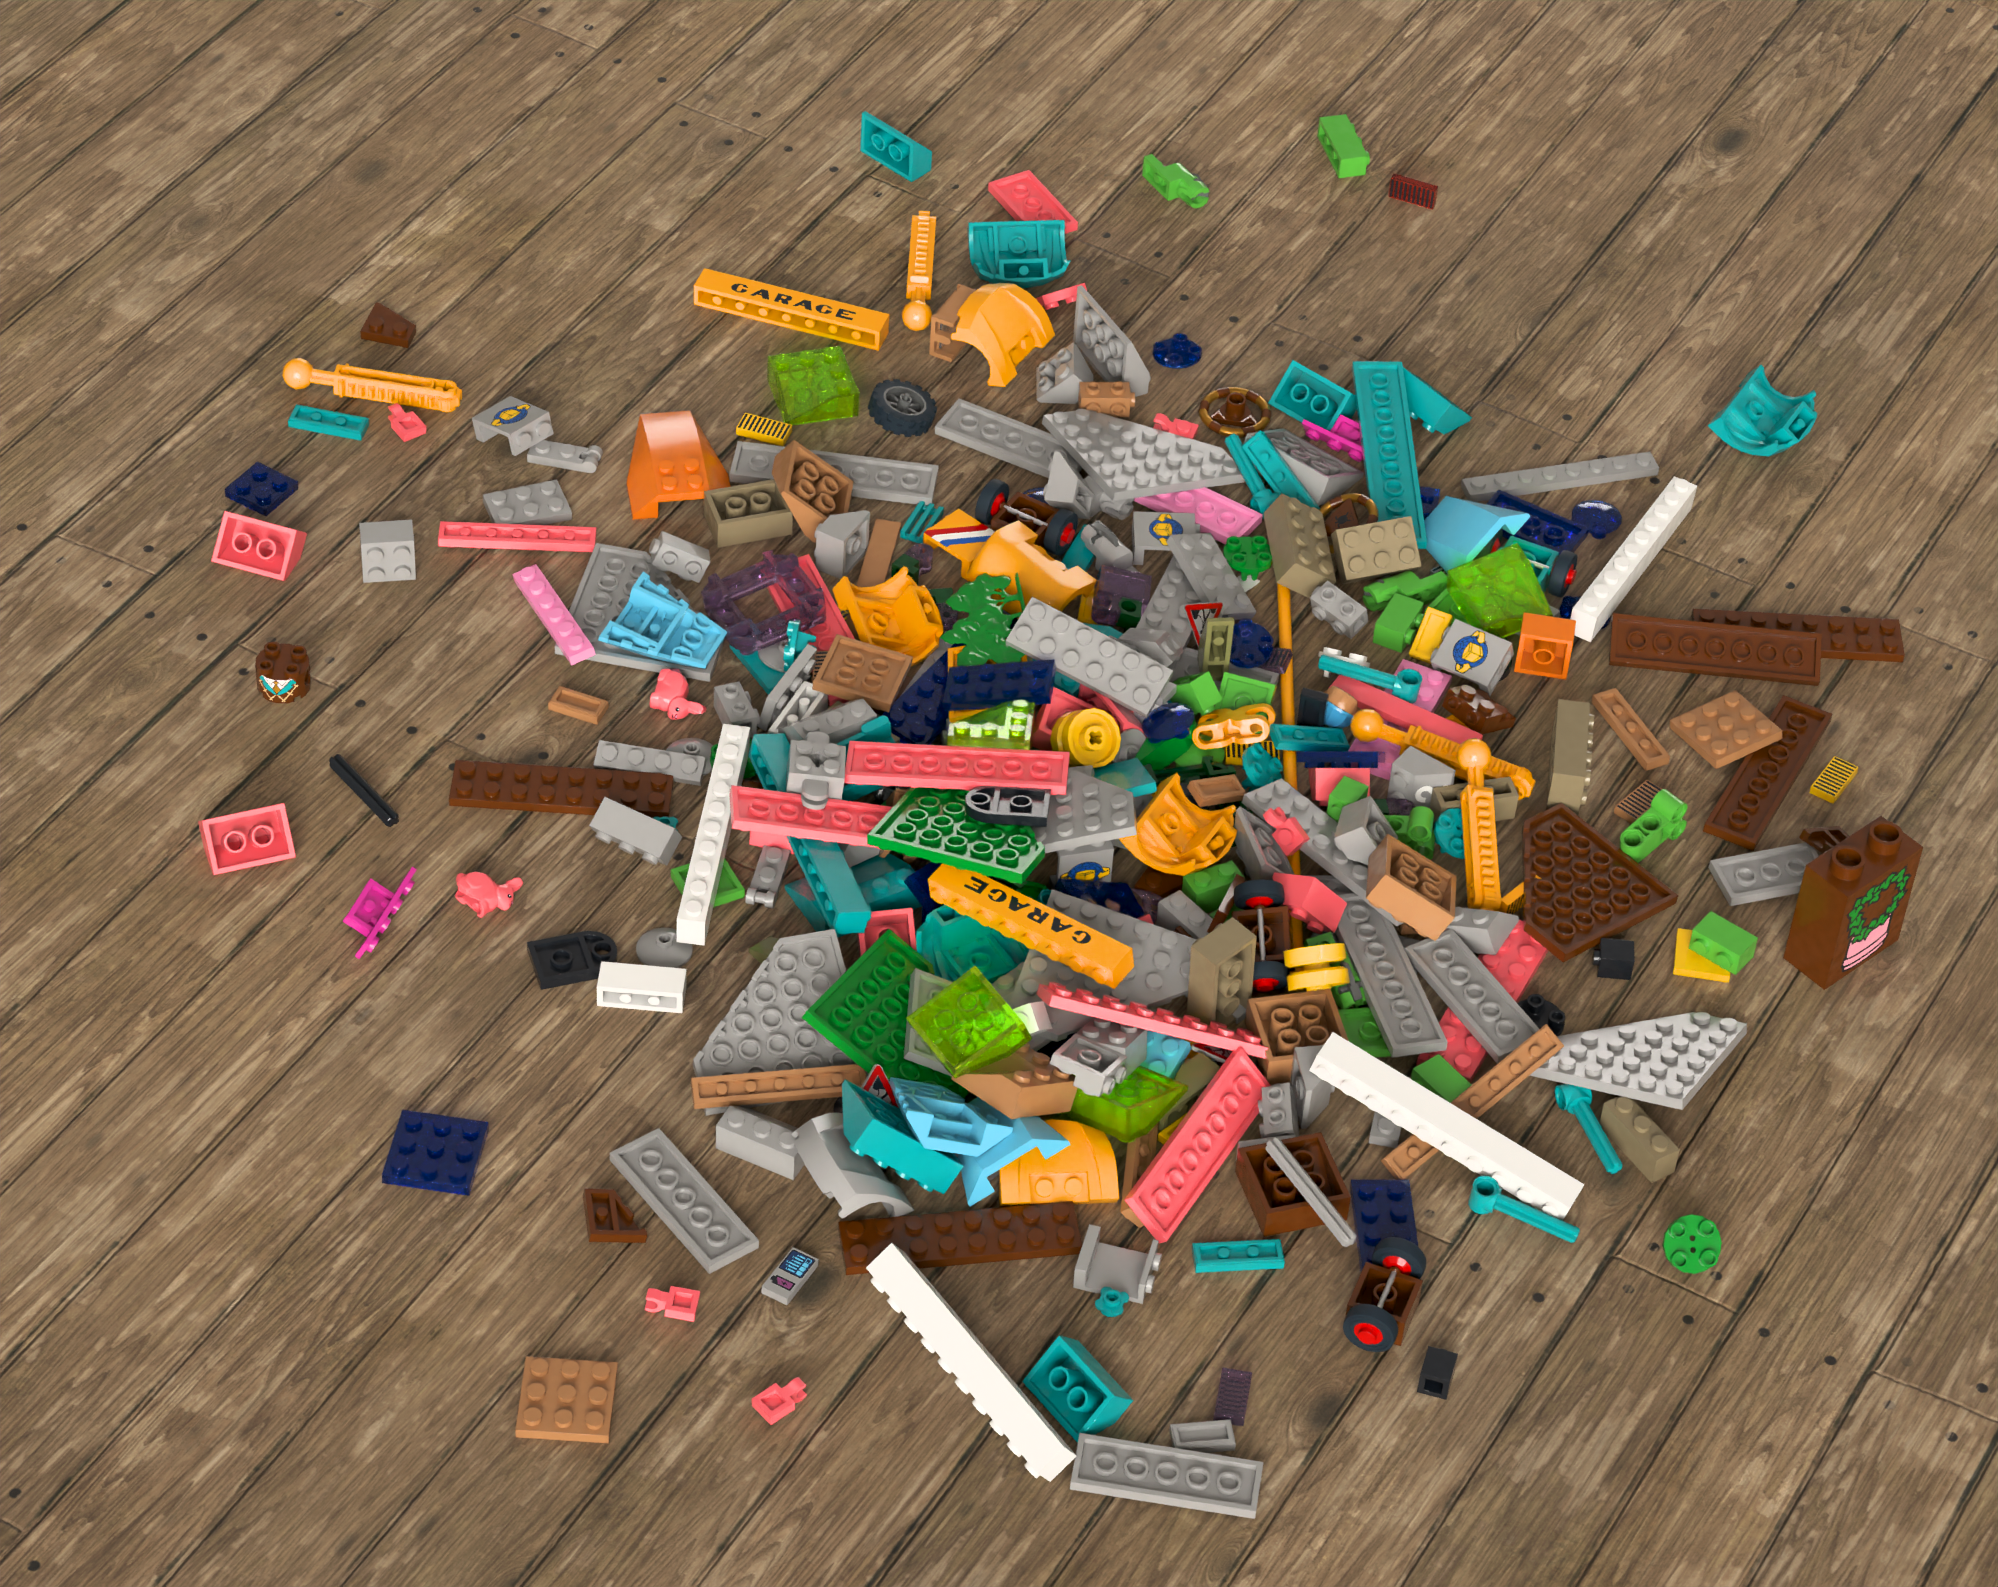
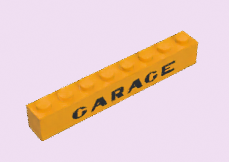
M706 268L703 269L694 284V305L879 351L889 333V314Z
M941 864L928 878L930 897L935 902L953 908L959 914L967 915L977 920L981 925L989 926L1001 932L1005 937L1013 938L1023 943L1027 948L1035 949L1047 955L1051 960L1059 961L1069 966L1073 971L1081 972L1093 978L1099 984H1105L1115 989L1134 968L1131 947L981 873L960 870L954 866Z

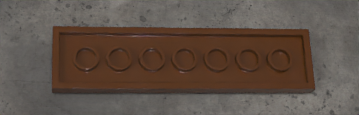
M1692 610V621L1822 634L1821 658L1903 662L1905 656L1899 619L1734 610Z
M1613 613L1611 619L1609 665L1818 686L1820 683L1822 634Z
M1783 695L1769 717L1782 730V739L1746 755L1706 820L1703 832L1754 851L1830 724L1832 713Z
M456 760L449 795V806L595 815L604 797L651 818L669 817L674 780L673 775L662 773Z
M1073 1201L838 1222L846 1275L870 1273L866 1267L891 1243L904 1251L918 1269L1080 1254L1082 1248Z

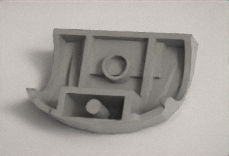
M827 1113L812 1118L791 1133L793 1138L799 1136L795 1140L794 1145L820 1190L829 1199L835 1197L841 1208L838 1210L839 1217L845 1218L859 1208L876 1202H882L890 1217L907 1216L914 1211L903 1190L888 1180L885 1173L872 1160L871 1156L865 1154L862 1157L849 1148L850 1142L845 1137L843 1130V1113Z

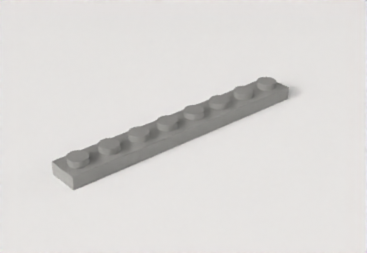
M1651 452L1465 478L1462 479L1461 488L1468 501L1479 502L1656 476L1659 472V466Z

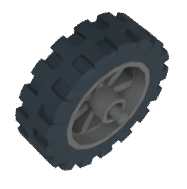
M888 379L884 380L883 383L879 382L873 389L868 404L870 417H874V422L877 425H882L884 430L893 431V434L899 436L904 434L905 437H911L912 435L917 437L921 436L922 433H927L929 428H931L937 411L935 400L931 399V395L927 391L924 392L922 387L912 385V382H900V379L890 381Z

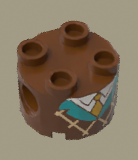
M277 642L265 644L264 650L260 651L255 663L259 693L262 692L263 698L274 703L295 702V697L300 696V698L306 696L311 686L310 662L306 648L302 645L295 646L292 644H279Z

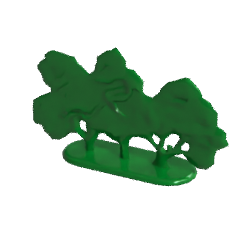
M1018 572L1015 573L1018 592L1014 595L1004 591L1011 582L1010 577L1005 575L992 577L984 573L976 577L975 581L965 583L958 589L957 593L951 595L946 600V604L952 609L969 613L967 618L959 619L953 625L952 630L947 631L940 637L950 644H966L962 651L957 654L958 667L976 670L989 659L1001 666L1019 663L1021 657L1025 655L1006 645L1005 640L1012 631L1010 629L1012 620L1020 617L1026 608ZM998 588L1001 589L1000 592L994 591L995 589H998ZM992 594H999L1001 598L1005 597V599L995 600L990 596ZM1020 601L1022 612L1011 615L1003 613L1002 607L1007 602ZM998 602H1003V604L997 606Z

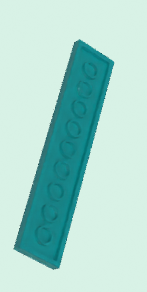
M1353 361L1352 375L1368 497L1377 506V522L1411 516L1418 549H1426L1427 537L1402 362Z

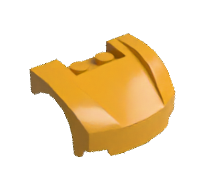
M997 283L983 285L970 294L957 313L960 320L956 327V333L951 334V339L969 343L979 349L988 360L990 366L988 386L1005 387L1017 375L1015 367L1035 347L1043 348L1055 336V333L1044 308L1029 292L1016 284Z
M902 567L893 577L884 583L872 587H857L849 581L848 577L843 576L832 591L839 609L849 610L860 641L912 656L911 667L927 659L938 648L939 638L943 634V624L939 610L925 585L918 586L907 575V567Z
M1175 773L1163 780L1158 785L1157 791L1151 794L1152 800L1136 819L1137 835L1119 838L1124 846L1144 864L1164 873L1185 876L1207 868L1229 852L1237 834V829L1233 827V813L1236 811V807L1231 805L1214 811L1199 808L1185 796L1180 785V776L1178 773Z
M1044 1120L1066 1138L1071 1145L1046 1160L1036 1146L999 1169V1207L1073 1201V1204L1117 1203L1119 1200L1117 1166L1110 1141L1104 1131L1077 1121Z

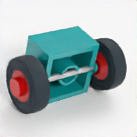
M1502 529L1494 535L1474 558L1473 565L1475 568L1489 571L1492 567L1490 580L1495 578L1539 601L1547 587L1551 595L1563 597L1569 586L1573 584L1577 570H1575L1577 554L1563 550L1559 555L1557 551L1514 536H1510L1504 548L1500 547L1503 535Z

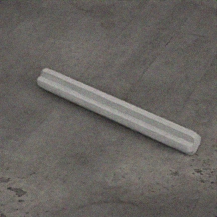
M1275 1137L1272 1140H1268L1266 1151L1341 1245L1344 1247L1353 1245L1357 1237L1355 1232L1279 1138Z

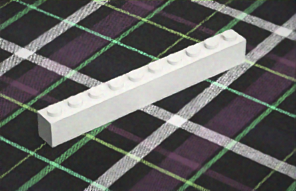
M1673 477L1573 607L1570 620H1576L1575 636L1589 642L1593 640L1690 512L1697 485L1689 483L1685 479Z
M723 724L677 916V942L705 946L732 829L729 793L731 785H742L750 751V727Z
M1332 1032L1317 1054L1309 1070L1320 1079L1342 1090L1346 1095L1352 1096L1365 1104L1369 1109L1378 1112L1397 1126H1401L1416 1135L1420 1140L1439 1149L1446 1156L1462 1163L1471 1171L1481 1176L1494 1178L1500 1188L1516 1196L1522 1202L1562 1221L1584 1186L1583 1183Z
M891 1243L866 1267L873 1276L870 1280L871 1283L881 1293L886 1291L890 1296L887 1302L898 1313L902 1311L906 1315L903 1321L913 1332L917 1333L919 1331L923 1336L920 1340L921 1343L931 1353L937 1352L941 1357L937 1360L941 1367L949 1374L953 1372L957 1376V1379L954 1381L965 1394L970 1392L975 1398L972 1404L983 1415L987 1413L992 1418L989 1422L991 1427L999 1435L1005 1434L1010 1441L1007 1443V1446L1018 1457L1023 1455L1027 1460L1024 1464L1026 1469L1035 1478L1041 1475L1051 1482L1076 1457V1454L907 1254Z

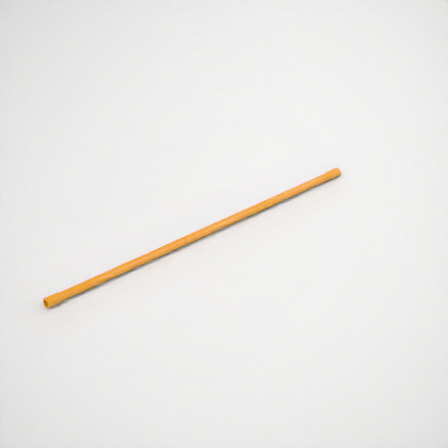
M1277 583L1279 654L1284 649L1280 663L1286 650H1289L1282 666H1280L1282 724L1295 725L1290 589ZM1283 750L1284 781L1288 782L1298 791L1296 751ZM1299 849L1293 856H1287L1295 875H1301ZM1291 916L1294 949L1302 948V921ZM1303 967L1295 968V970L1290 971V973L1303 971Z

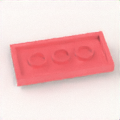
M1030 170L988 183V191L1015 221L1065 220V234L1078 229V222Z

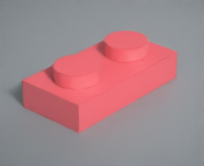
M1082 283L1035 299L1041 306L1045 307V310L1058 307V301L1066 300L1067 304L1076 301L1077 286L1082 285L1086 289V285Z

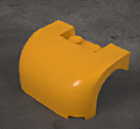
M1019 520L998 529L987 539L965 576L970 582L975 581L976 577L984 573L992 577L1008 576L1011 582L1004 591L1014 595L1018 592L1015 581V573L1018 572L1026 606L1030 599L1034 597L1061 612L1078 595L1083 594L1085 598L1089 597L1097 582L1095 578L1078 565L1067 569L1062 562L1048 555L1044 548L1035 545L1034 542L1038 535ZM998 588V589H995L994 591L1000 592L1001 589ZM992 594L990 596L995 600L1005 599V597L1001 598L999 594ZM1020 601L1007 602L1002 607L1003 613L1011 615L1022 612ZM998 602L997 606H1000L1003 602ZM1018 617V618H1014V619L1012 620V622H1013L1014 624H1016V622L1018 621L1019 617Z

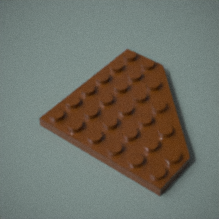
M1559 803L1525 820L1523 823L1524 931L1560 961L1565 962L1600 944L1601 938L1609 939L1676 904L1678 895L1563 803Z

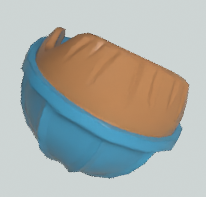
M1331 686L1323 692L1329 694L1325 724L1331 728L1341 729L1348 727L1351 718L1360 709L1357 707L1358 702L1344 690Z

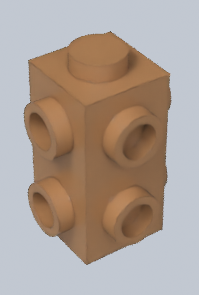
M1079 382V409L1092 410L1119 418L1129 417L1130 407H1135V393L1130 392L1129 382Z

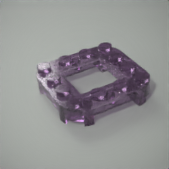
M773 550L763 552L764 561L722 579L716 573L708 577L709 583L701 591L705 612L714 623L727 631L725 639L732 647L740 650L742 655H751L755 651L762 650L787 639L789 621H801V632L826 621V605L823 590L821 587L817 589L799 566L798 557L795 554L790 553L789 556L782 554L773 555ZM777 583L795 606L754 624L750 618H745L734 601Z

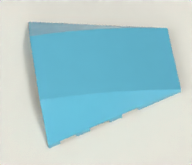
M1445 496L1424 520L1427 537L1426 550L1455 584L1466 590L1480 574L1472 564V560L1500 529L1515 535L1530 518V515L1524 512Z
M643 571L632 587L627 605L615 622L609 621L599 636L598 641L653 659L705 669L727 636V631L701 612L698 614L689 609L687 602L683 599L678 601L668 594L669 589L662 584L658 586L650 581V576Z
M890 1077L889 1084L904 1120L925 1149L978 1157L1012 1133L1013 1127L1008 1124H997L998 1118L991 1114H987L985 1118L980 1114L981 1108L974 1104L964 1103V1098L944 1086Z
M979 1097L972 1100L969 1104H974L981 1108L980 1114L986 1118L987 1114H991L998 1118L997 1124H1008L1013 1127L1010 1135L978 1157L957 1154L958 1159L964 1166L961 1169L968 1205L971 1207L995 1192L987 1177L1037 1146L1046 1160L1071 1145L1070 1142L1038 1116L1010 1119Z

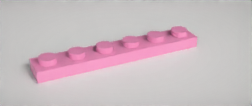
M536 564L512 574L516 585L571 665L596 655L592 644Z

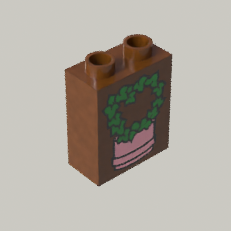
M1880 816L1806 864L1783 958L1825 990L1896 942L1900 936L1923 846L1905 834L1898 825Z

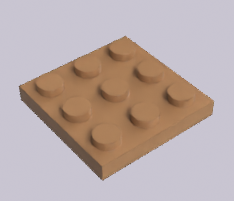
M836 634L813 681L812 690L848 701L863 698L870 707L890 712L912 665L913 657Z
M1736 690L1670 720V729L1715 769L1782 739V730Z
M526 1356L515 1429L516 1437L609 1443L618 1362Z

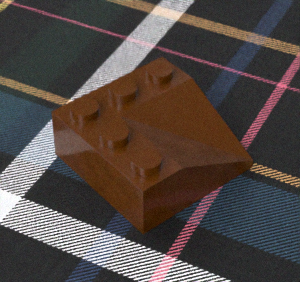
M1318 1132L1281 1140L1343 1219L1347 1220L1351 1196L1322 1133ZM1266 1143L1238 1148L1235 1172L1263 1237L1325 1225L1266 1151Z

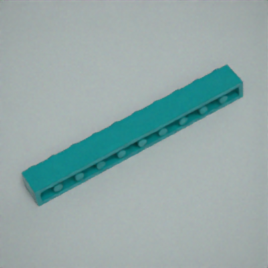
M785 733L754 734L748 756L764 790L786 792L790 744ZM786 836L830 930L835 929L836 934L864 933L867 921L871 919V908L866 903L862 895V889L857 885L853 870L849 868L845 860L844 851L840 849L838 843Z

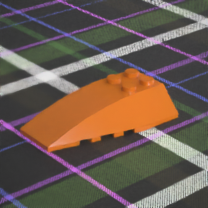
M691 411L640 414L627 478V491L633 520L658 518V502L704 499V491L731 487L728 473Z

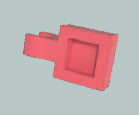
M398 403L388 406V409L392 412V415L388 416L391 428L404 442L426 434V425L413 411L405 413Z
M1157 413L1154 418L1156 423L1153 428L1194 440L1199 425L1177 418L1171 422L1166 415Z
M1277 807L1275 810L1269 808L1263 814L1267 823L1277 829L1272 836L1286 856H1293L1310 839L1295 817L1287 819L1280 807Z
M670 1286L668 1293L649 1288L646 1295L645 1310L655 1313L665 1309L664 1317L694 1322L700 1299V1291Z
M799 1377L794 1378L783 1388L775 1383L752 1398V1407L770 1425H773L795 1410V1403L802 1401L807 1396L802 1390L806 1387V1384Z

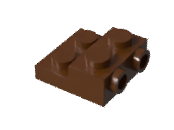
M1469 685L1449 688L1442 707L1467 727L1482 735L1511 728L1516 720L1506 707L1492 700L1487 692L1480 689L1475 690Z

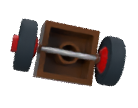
M992 479L985 485L975 508V518L979 522L991 525V529L996 532L998 529L1019 520L1038 535L1034 542L1035 545L1041 546L1049 553L1058 556L1067 550L1077 530V514L1067 509L1059 510L1020 492H1017L1008 501L1009 486L998 479Z
M1263 879L1243 882L1234 888L1233 893L1236 907L1243 911H1233L1232 917L1257 936L1252 992H1272L1288 986L1287 976L1290 974V971L1295 970V968L1286 967L1284 963L1283 951L1294 949L1292 918L1288 906H1281L1285 898L1283 885L1273 880Z
M1385 1238L1375 1247L1372 1255V1264L1365 1263L1347 1304L1346 1316L1343 1322L1344 1334L1357 1347L1370 1352H1383L1390 1349L1393 1344L1402 1345L1419 1304L1423 1280L1420 1278L1426 1268V1257L1417 1245L1403 1238Z

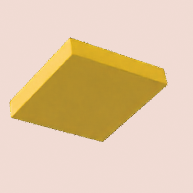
M1677 928L1673 974L1729 983V971L1689 949L1693 930Z

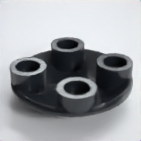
M1531 994L1527 999L1517 1003L1539 1029L1547 1024L1556 1036H1560L1565 1025V1013L1556 1005L1544 1000L1539 994Z

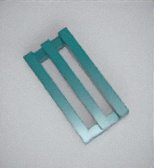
M919 501L901 529L900 538L923 545L924 532L939 522L944 514V507L939 506L938 509H935V504L929 503L928 506H925L924 501ZM933 515L920 537H918L917 534L922 530L928 517Z

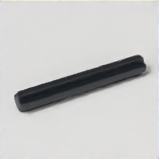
M336 754L329 759V766L386 826L392 827L399 822V814L342 755Z

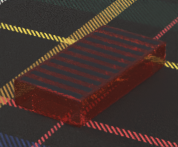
M1393 174L1388 197L1433 210L1436 205L1438 186Z

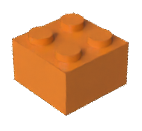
M1524 612L1514 672L1566 680L1576 620Z

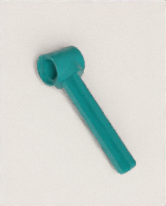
M1230 434L1225 438V444L1253 495L1250 500V508L1263 514L1280 495L1265 488L1251 459L1241 447L1243 444L1239 436Z
M1321 655L1318 662L1319 669L1393 690L1392 695L1412 704L1417 701L1422 676L1416 670L1404 669L1395 676L1326 655Z
M1565 1083L1557 1085L1555 1087V1098L1559 1108L1563 1111L1567 1110L1570 1114H1575L1606 1171L1616 1174L1622 1169V1162L1590 1108L1592 1102L1591 1089Z
M1479 1176L1474 1180L1468 1199V1205L1472 1211L1478 1214L1492 1213L1496 1209L1568 1242L1574 1243L1580 1233L1578 1227L1501 1194L1502 1188H1499L1494 1178Z

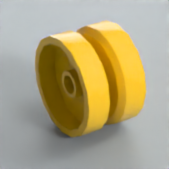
M1091 708L1067 712L1058 718L1052 728L1050 740L1052 751L1070 752L1069 767L1092 765L1093 768L1105 766L1114 760L1120 748L1121 736L1119 726L1111 715L1104 710Z
M1344 943L1316 945L1283 951L1286 967H1303V971L1290 973L1287 976L1288 991L1306 990V992L1325 990L1332 989L1333 986L1350 983L1348 968L1344 966L1330 967L1329 965L1341 962L1346 958Z

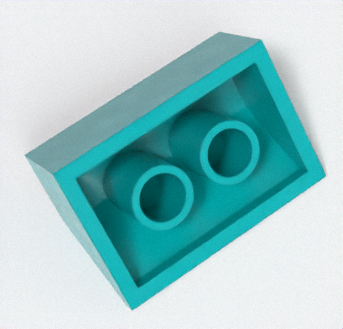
M862 112L861 152L910 182L931 171V150L868 112Z
M1292 360L1268 404L1300 422L1305 419L1328 431H1331L1340 414L1352 419L1357 410L1354 394Z
M1403 367L1409 415L1415 420L1418 417L1423 420L1421 424L1432 433L1437 430L1445 435L1472 419L1469 414L1439 391Z
M1060 1335L1022 1381L1077 1443L1079 1433L1096 1435L1115 1424L1134 1401L1078 1340Z

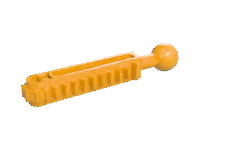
M919 211V215H912L906 299L911 300V302L905 305L901 315L904 325L913 331H921L927 328L931 323L932 316L930 306L925 303L931 300L936 216H930V211Z
M293 358L283 367L282 376L284 382L295 390L305 389L311 383L333 386L334 395H339L341 398L346 396L393 404L398 403L399 405L433 409L442 412L454 411L460 406V400H462V389H459L457 384L450 380L353 367L347 363L345 365L337 364L335 371L330 372L313 369V366L302 358Z
M1373 709L1359 710L1351 718L1350 730L1359 741L1372 742L1381 738L1401 746L1399 755L1412 746L1456 770L1455 777L1468 781L1467 770H1464L1457 760V752L1461 744L1425 731L1421 726L1415 727L1410 725L1407 733L1384 724L1380 714ZM1491 756L1488 766L1483 769L1484 780L1511 777L1519 795L1518 800L1530 797L1536 781L1532 778V773L1528 769Z
M1471 738L1462 742L1457 752L1458 763L1464 770H1467L1468 785L1460 793L1467 906L1470 909L1498 911L1501 905L1494 797L1493 788L1484 787L1483 769L1490 763L1491 751L1483 740Z

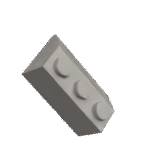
M862 698L848 701L778 728V733H785L790 744L791 740H805L809 732L818 731L829 735L830 742L837 744L862 732L861 726L876 719L877 714Z
M1239 807L1236 809L1234 828L1237 829V834L1234 841L1237 846L1236 853L1246 866L1244 871L1251 880H1273L1274 872L1294 874L1287 856L1272 836L1275 832L1274 828L1244 808Z
M729 1106L716 1124V1149L791 1180L795 1179L805 1165L794 1145L795 1140L799 1136L793 1138L791 1133L798 1129L797 1127L744 1106Z

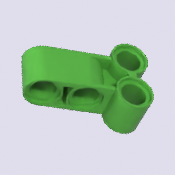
M1667 789L1659 791L1651 802V808L1621 833L1620 849L1639 863L1667 838L1672 841L1676 840L1686 828L1687 822L1682 817L1687 811V804Z
M1417 806L1410 811V816L1384 815L1397 834L1399 841L1429 860L1433 858L1436 838L1432 829L1434 813L1430 808Z

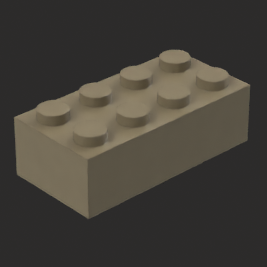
M1281 494L1263 513L1276 583L1310 598L1312 592L1318 586H1322L1327 580L1333 585L1336 583L1323 514L1315 507L1311 508L1294 497L1291 498Z
M1558 699L1550 744L1546 810L1559 803H1563L1576 815H1579L1580 805L1586 804L1587 789H1584V787L1589 786L1591 770H1586V768L1591 766L1592 751L1587 750L1592 748L1593 733H1590L1589 730H1593L1594 714H1590V703Z
M1233 917L1223 924H1218L1212 932L1203 938L1197 939L1192 944L1187 1015L1201 1019L1200 1022L1210 1025L1211 1021L1227 1025V1028L1236 1022V1018L1232 1014L1236 1011L1239 1004L1247 1009V1001L1252 998L1257 939L1256 935Z

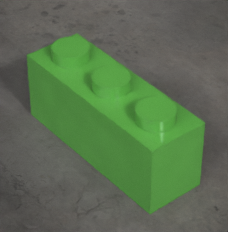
M1346 114L1320 117L1317 137L1338 178L1365 175L1366 167L1370 163L1368 151H1365L1362 146L1361 138L1355 132L1354 124L1350 123Z

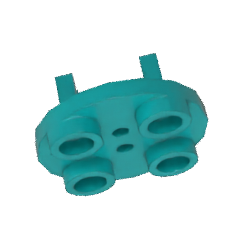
M799 620L788 622V645H785L783 661H785L784 671L786 672L809 642H816V636L801 632V621Z
M1254 743L1243 751L1242 769L1245 770L1248 776L1241 783L1244 789L1250 787L1249 792L1282 778L1280 772L1283 771V765L1281 761L1276 757L1272 758L1261 744Z
M1448 809L1439 815L1434 824L1435 842L1440 845V852L1442 854L1447 852L1453 857L1465 859L1461 809Z

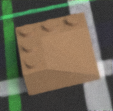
M795 440L775 456L772 475L778 489L804 535L816 543L814 535L820 523L823 524L830 515L848 513L854 481Z
M1387 834L1369 856L1366 899L1374 907L1382 908L1389 912L1398 922H1405L1413 927L1419 935L1436 941L1455 918L1456 876Z
M1331 989L1251 998L1247 1001L1245 1016L1247 1030L1254 1032L1253 1035L1261 1038L1260 1043L1268 1047V1050L1265 1051L1266 1058L1257 1057L1262 1075L1269 1084L1290 1082L1295 1047L1324 1045L1332 1032L1349 1041Z
M1023 1040L1000 1043L955 1072L951 1080L1010 1119L1070 1112L1078 1089L1073 1086L1075 1076L1063 1073L1058 1067L1051 1065L1049 1056L1034 1051L1030 1048V1044Z

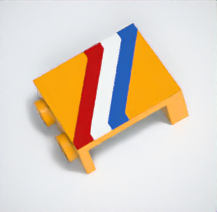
M958 508L924 532L923 552L928 554L936 547H941L962 561L961 577L969 581L965 576L974 558L995 531Z

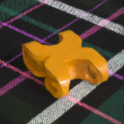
M1265 703L1246 705L1236 710L1228 708L1213 710L1200 717L1198 725L1193 731L1192 740L1198 748L1204 750L1225 747L1234 742L1237 744L1261 742L1268 737L1270 725L1274 724L1276 713L1272 706ZM1258 712H1264V713H1266V714L1268 715L1269 718H1268V720H1267V718L1264 717L1263 715H1256V714H1257ZM1200 732L1203 735L1212 737L1210 741L1202 740L1199 736Z

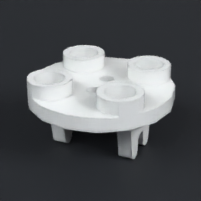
M1324 647L1323 652L1319 651L1318 654L1319 657L1326 655L1364 667H1370V663L1367 662L1368 657L1350 653L1349 658L1341 656L1342 651ZM1324 670L1323 677L1330 678L1331 672Z

